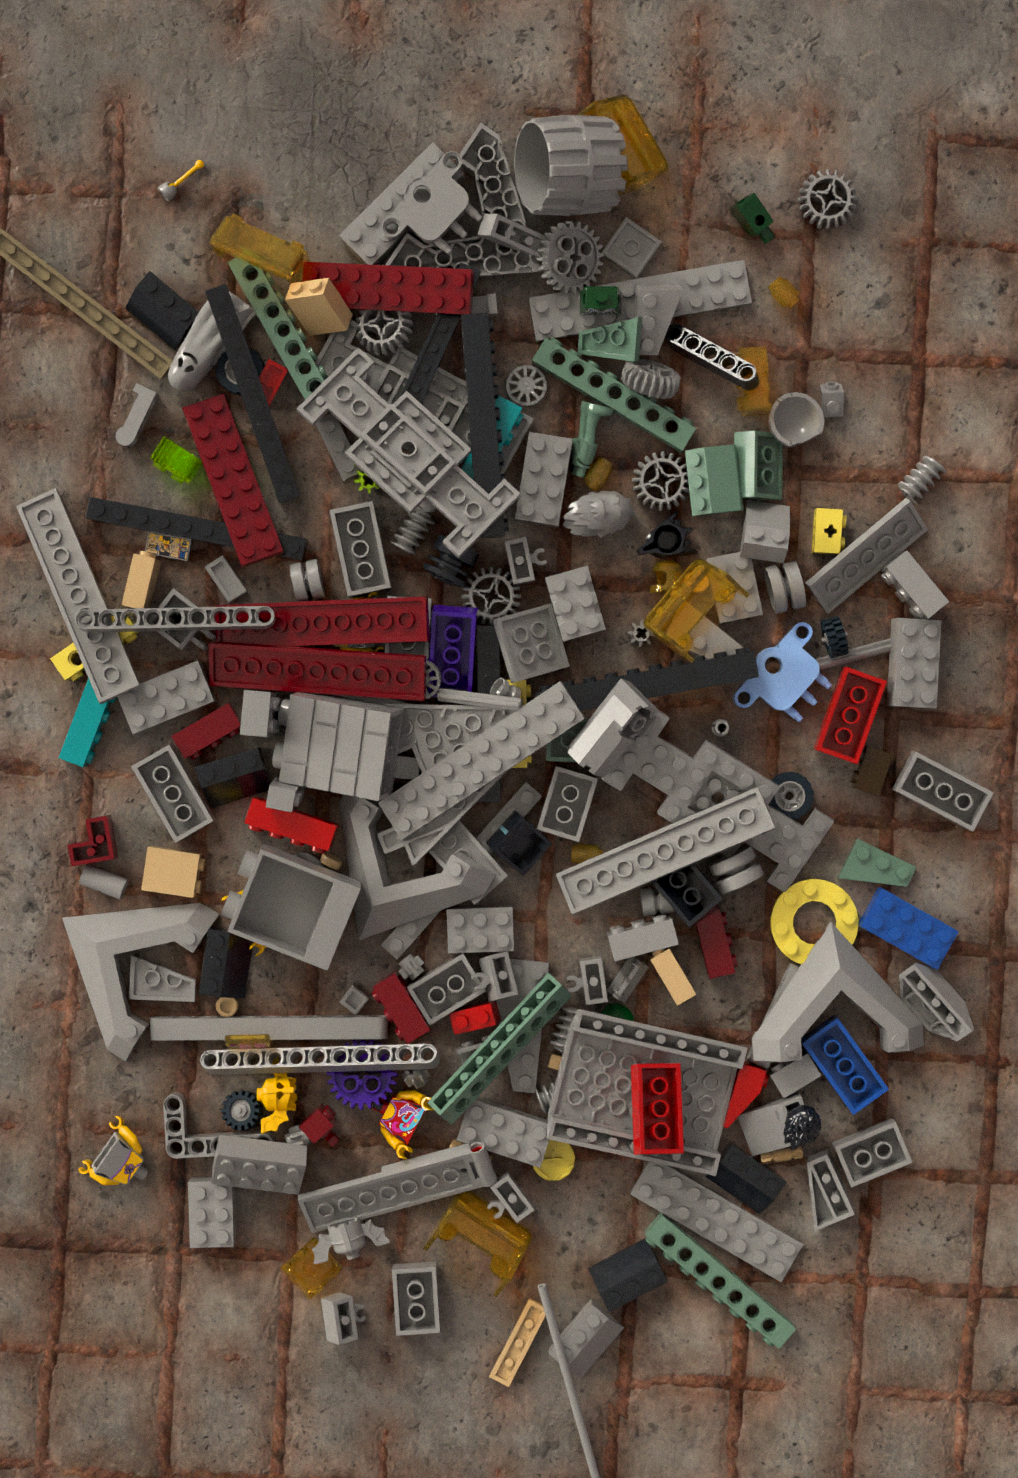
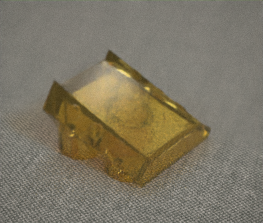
M315 1237L310 1239L280 1267L281 1271L309 1300L314 1295L319 1294L323 1287L343 1269L330 1253L327 1261L318 1264L313 1263L315 1256L312 1248L319 1242Z

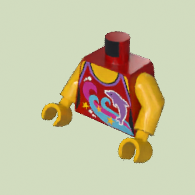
M415 1090L400 1091L398 1094H393L390 1102L379 1099L380 1106L375 1102L372 1106V1109L383 1114L379 1124L385 1139L397 1151L398 1157L407 1160L404 1156L405 1150L412 1153L413 1149L405 1146L404 1143L408 1145L425 1110L434 1111L427 1103L432 1097H427Z

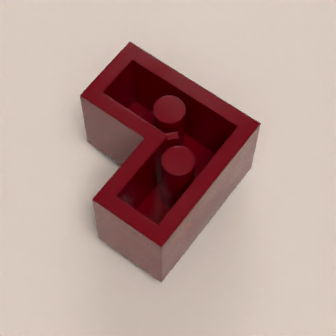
M111 815L85 819L89 841L67 845L71 866L119 858Z

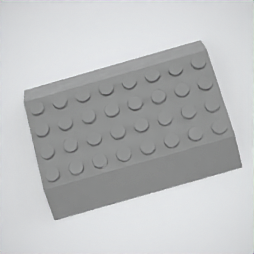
M578 1009L569 1026L548 1111L547 1139L716 1176L721 1157L717 1149L723 1129V1122L725 1121L737 1069H743L748 1048ZM681 1063L684 1153L634 1155L631 1065Z

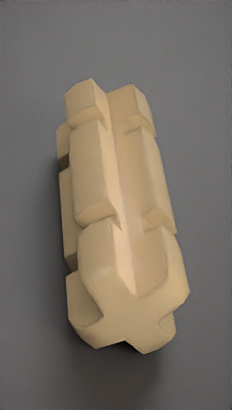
M801 1146L795 1150L788 1147L760 1154L762 1164H770L771 1161H774V1163L792 1160L791 1158H803Z

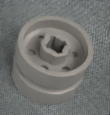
M317 559L306 561V571H304L301 562L290 564L291 579L297 602L309 601V592H311L314 600L325 598L321 570Z

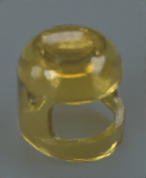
M672 560L656 562L652 568V573L656 574L657 582L656 585L650 586L649 593H682V566Z

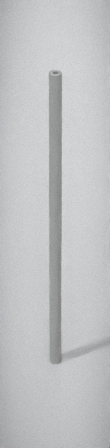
M543 1283L537 1287L591 1478H600L547 1286Z

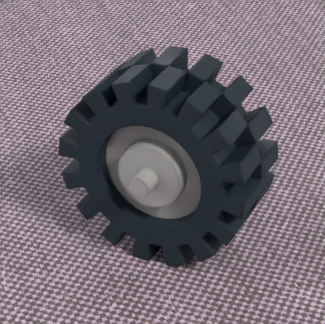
M836 616L821 620L820 625L823 633L821 641L825 643L829 657L835 658L848 654V642L846 639L848 634L844 632L840 617Z
M234 1091L222 1103L224 1105V1108L221 1109V1112L224 1114L222 1119L226 1120L225 1124L234 1130L247 1131L250 1128H255L256 1124L261 1121L260 1116L263 1117L261 1109L264 1108L260 1104L262 1101H257V1095L249 1091Z

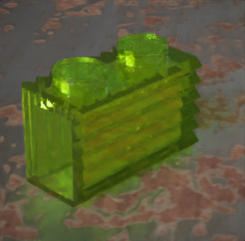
M165 436L150 457V459L155 461L153 463L154 467L162 472L167 469L173 473L171 478L180 484L184 481L189 484L202 465V461Z

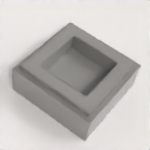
M352 985L339 1003L357 1015L370 997Z

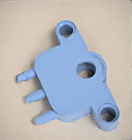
M801 622L794 625L775 647L763 649L757 654L756 663L759 677L745 680L735 691L733 702L737 707L747 708L760 697L774 710H784L790 717L800 722L803 717L792 705L800 696L812 706L817 704L818 701L806 690L813 681L816 680L826 689L832 687L829 680L819 672L818 662L802 648L812 637L813 631L809 624ZM800 626L807 630V635L804 639H800L796 635V630ZM769 657L776 658L780 663V669L775 674L769 673L765 668V662ZM741 692H745L749 696L748 703L744 705L738 701V695Z

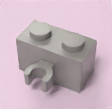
M526 537L505 541L513 586L535 582L532 564L535 563L539 566L547 564V560L539 561L537 559V555L544 553L545 550L540 548L533 554H530Z
M508 951L479 959L482 973L473 974L471 978H479L481 984L474 987V990H481L486 987L489 1002L518 995Z
M601 956L579 959L582 977H577L576 975L567 976V980L576 981V985L568 988V991L576 992L580 987H583L586 1005L608 1002Z
M509 1171L498 1177L497 1182L490 1186L499 1201L494 1200L487 1205L488 1209H491L493 1206L499 1208V1211L494 1215L495 1219L502 1216L505 1208L516 1223L534 1211V1204Z
M341 1292L322 1297L321 1303L327 1341L341 1345L358 1340L356 1321H364L365 1316H357V1311L363 1309L364 1306L360 1304L353 1305L352 1296Z

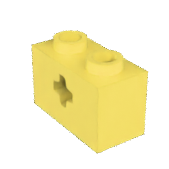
M816 508L814 510L811 554L838 555L841 550H844L845 537H841L842 528L846 527V515H843V510ZM829 526L834 531V534L828 537V533H824V530Z

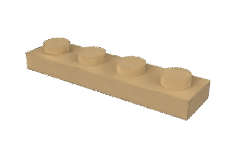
M531 1298L528 1299L489 1375L490 1378L507 1387L510 1386L546 1316L541 1303Z

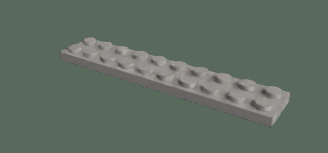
M745 260L598 285L616 286L620 289L621 315H580V292L577 289L574 294L558 292L529 298L536 342L544 341L545 338L550 340L551 338L557 339L579 335L580 331L633 319L635 316L636 283L680 284L683 292L672 318L752 304Z
M54 488L17 505L19 515L98 702L103 704L140 687L141 684L119 632L88 633L83 632L76 624V615L81 610L108 609V606L59 491ZM111 615L106 616L103 620V624L106 626L114 623ZM85 616L81 620L82 626H89L92 623V617Z
M562 681L522 706L519 711L516 710L378 804L400 839L404 840L586 718Z
M756 787L561 871L556 876L571 914L575 915L774 830L776 827L759 787Z

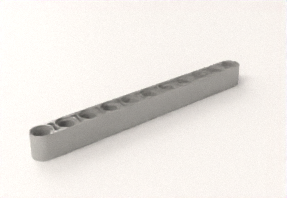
M385 1015L150 1017V1040L389 1038V1021Z
M431 1044L208 1050L202 1054L200 1063L211 1075L417 1070L437 1067L440 1063V1055ZM427 1053H434L432 1059L424 1060V1056ZM364 1054L368 1055L366 1061H358L360 1056ZM390 1054V1058L387 1061H380L382 1055ZM405 1054H412L408 1061H402V1057ZM346 1055L344 1062L337 1063L339 1056ZM325 1056L323 1062L315 1063L317 1057ZM276 1057H281V1061L278 1064H272ZM297 1057H303L299 1064H294V1060ZM238 1058V1062L234 1066L229 1065L232 1059ZM254 1058H260L256 1065H251V1061ZM217 1059L215 1065L208 1066L210 1060Z

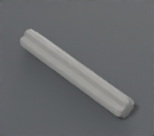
M891 639L848 649L849 653L843 656L830 658L829 655L815 660L818 662L820 670L887 653L891 650Z
M440 688L437 693L438 700L443 702L519 711L522 707V699L517 697Z

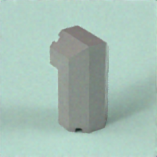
M621 678L567 746V749H569L568 754L583 768L585 765L590 767L589 772L593 775L604 777L629 744L635 741L633 738L637 735L640 738L645 736L656 723L657 717L654 715V712L657 713L658 709L630 681Z

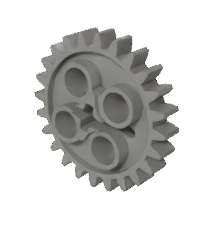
M579 221L559 222L558 227L551 226L552 233H544L547 240H540V243L544 246L543 249H537L539 253H542V257L537 258V261L542 262L538 270L545 271L541 277L549 278L547 285H554L553 289L560 290L561 293L569 292L574 294L576 289L580 292L583 290V287L590 286L589 281H597L594 274H601L597 267L604 264L599 261V258L603 257L604 254L599 253L598 250L603 245L596 244L600 237L593 236L595 230L588 229L587 224H581ZM562 240L565 242L564 248L561 246ZM583 244L584 250H583V252L581 253L580 248H581V245ZM558 262L561 264L560 270L557 268ZM579 266V274L577 275L576 269Z

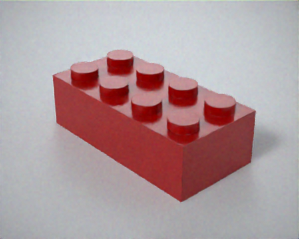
M846 666L842 667L813 750L852 764H858L887 681Z
M260 797L252 798L244 822L249 825L248 829L257 832L269 831V836L277 839L290 838V843L298 846L311 845V850L319 853L332 849L340 824L296 809L292 812L267 808L266 799Z
M681 1063L631 1065L634 1155L683 1154Z

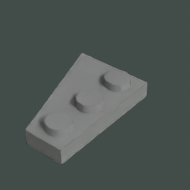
M131 955L129 999L196 1001L197 979Z

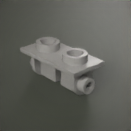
M635 957L628 958L606 991L625 1003L649 966Z

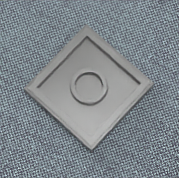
M626 217L601 253L637 279L662 241Z

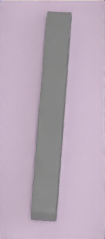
M267 606L85 609L77 613L75 621L83 632L88 633L268 629L274 625L275 615L273 610ZM264 612L271 615L270 621L266 623L259 620L260 614ZM223 613L227 618L224 623L219 624L215 622V616ZM240 613H246L249 615V619L245 623H239L237 616ZM174 614L182 616L179 624L170 623V618ZM129 615L137 617V622L134 625L126 624L125 621ZM151 615L159 616L160 619L156 625L148 623V618ZM194 615H204V621L200 624L193 623ZM106 616H113L115 621L112 625L106 626L103 624ZM83 617H92V623L89 626H82L81 620Z

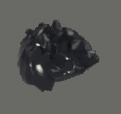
M801 1105L787 1113L784 1123V1143L790 1142L792 1150H795L799 1146L804 1147L805 1144L814 1142L817 1139L822 1127L819 1114L813 1107Z

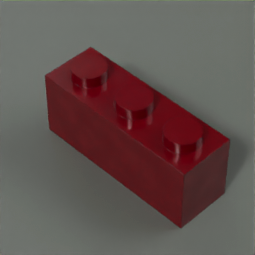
M227 703L174 734L172 738L184 759L191 758L194 760L203 755L202 750L208 746L210 749H213L222 743L221 739L228 735L229 738H232L239 734L241 720L232 704Z
M719 908L710 916L695 924L709 979L734 974V968L738 967L735 954L731 955L729 946L733 945L731 935L726 933L724 925L728 924L725 912H721Z

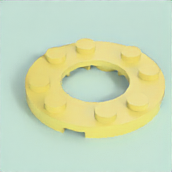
M822 879L801 880L790 885L787 891L782 892L775 901L770 917L773 939L781 952L796 963L803 964L815 945L802 941L795 933L793 927L794 915L798 908L805 903L817 901L828 905L834 912L836 919L835 927L852 945L856 939L858 932L856 907L850 896L832 882Z

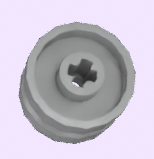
M795 560L785 562L782 565V574L777 565L764 567L766 587L775 614L787 611L788 600L793 609L806 607L804 583Z
M751 846L737 850L730 858L724 856L708 865L714 877L727 874L716 883L721 894L740 889L764 875L759 863L745 866L756 857Z

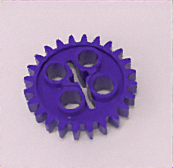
M353 1039V1046H367L365 1039L361 1040V1044H358ZM371 1039L368 1045H374V1040ZM364 1054L360 1056L358 1061H366L368 1055ZM384 1054L380 1058V1061H387L390 1058V1056L386 1057L387 1054ZM346 1055L339 1056L337 1063L344 1062ZM392 1070L365 1071L368 1074L382 1073V1075H364L363 1079L358 1075L343 1076L344 1072H327L328 1076L333 1077L327 1083L335 1085L330 1091L332 1093L339 1092L336 1099L344 1098L342 1103L344 1106L351 1102V1109H354L359 1104L361 1111H363L366 1104L370 1110L374 1102L380 1106L379 1099L381 1098L387 1101L386 1092L393 1094V1091L389 1088L390 1085H397L392 1078L398 1077V1073L392 1072ZM344 1071V1072L360 1074L362 1071ZM355 1080L357 1083L355 1089L347 1090V1082ZM372 1080H377L378 1088L374 1091L368 1090V1083Z

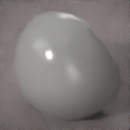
M793 392L784 394L776 400L770 410L768 422L770 431L778 442L786 447H795L822 434L825 419L823 411L816 400L807 394Z

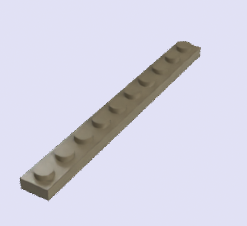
M0 228V256L161 380L164 378L173 360Z

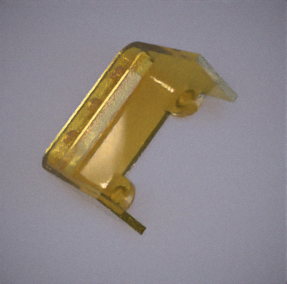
M623 94L593 101L577 114L608 117L613 119L619 126V133H622L626 145L621 155H626L628 159V170L621 172V177L626 180L624 192L618 190L619 196L634 191L668 170L666 158L634 102L627 95Z
M236 214L226 215L209 243L216 255L220 256L221 252H225L287 280L289 285L300 281L304 262H308L310 259L304 250V245L296 241L289 243L243 222L244 219Z
M697 559L690 564L644 620V627L675 653L692 663L695 659L687 653L691 649L693 638L689 635L690 632L716 602L721 604L728 603L734 598L736 592L746 598L750 594L725 571L702 559Z
M471 1191L456 1194L437 1222L423 1249L427 1251L436 1238L448 1242L457 1234L492 1257L489 1268L495 1276L501 1279L493 1294L497 1297L511 1281L531 1241V1233L527 1228L516 1223L515 1220L504 1213L501 1217L495 1219L494 1215L499 1210L495 1207L488 1209L487 1205L489 1203Z

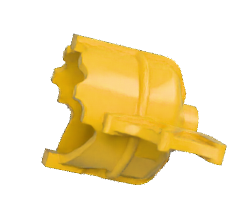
M278 1057L273 1060V1065L279 1063ZM272 1073L275 1078L266 1079L262 1088H257V1101H262L266 1110L274 1111L272 1115L261 1119L262 1134L268 1131L277 1132L281 1123L289 1121L287 1111H296V1078L287 1077V1073Z

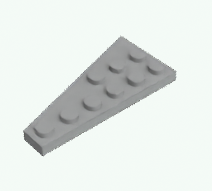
M509 958L518 995L496 1000L502 1020L499 1022V1025L548 974L549 962ZM542 1029L508 1064L513 1091L535 1093Z

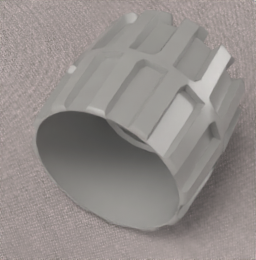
M559 115L533 118L530 121H526L517 137L514 157L515 183L523 206L533 214L560 216L611 211V206H617L620 202L618 190L624 192L626 180L621 177V172L628 170V159L626 155H621L626 145L622 133H619L620 128L616 122L604 116Z

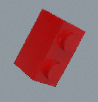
M497 1001L470 1005L449 1013L454 1035L494 1026L502 1021Z

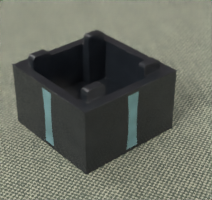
M516 810L512 812L486 842L494 852L522 876L532 868L553 844Z

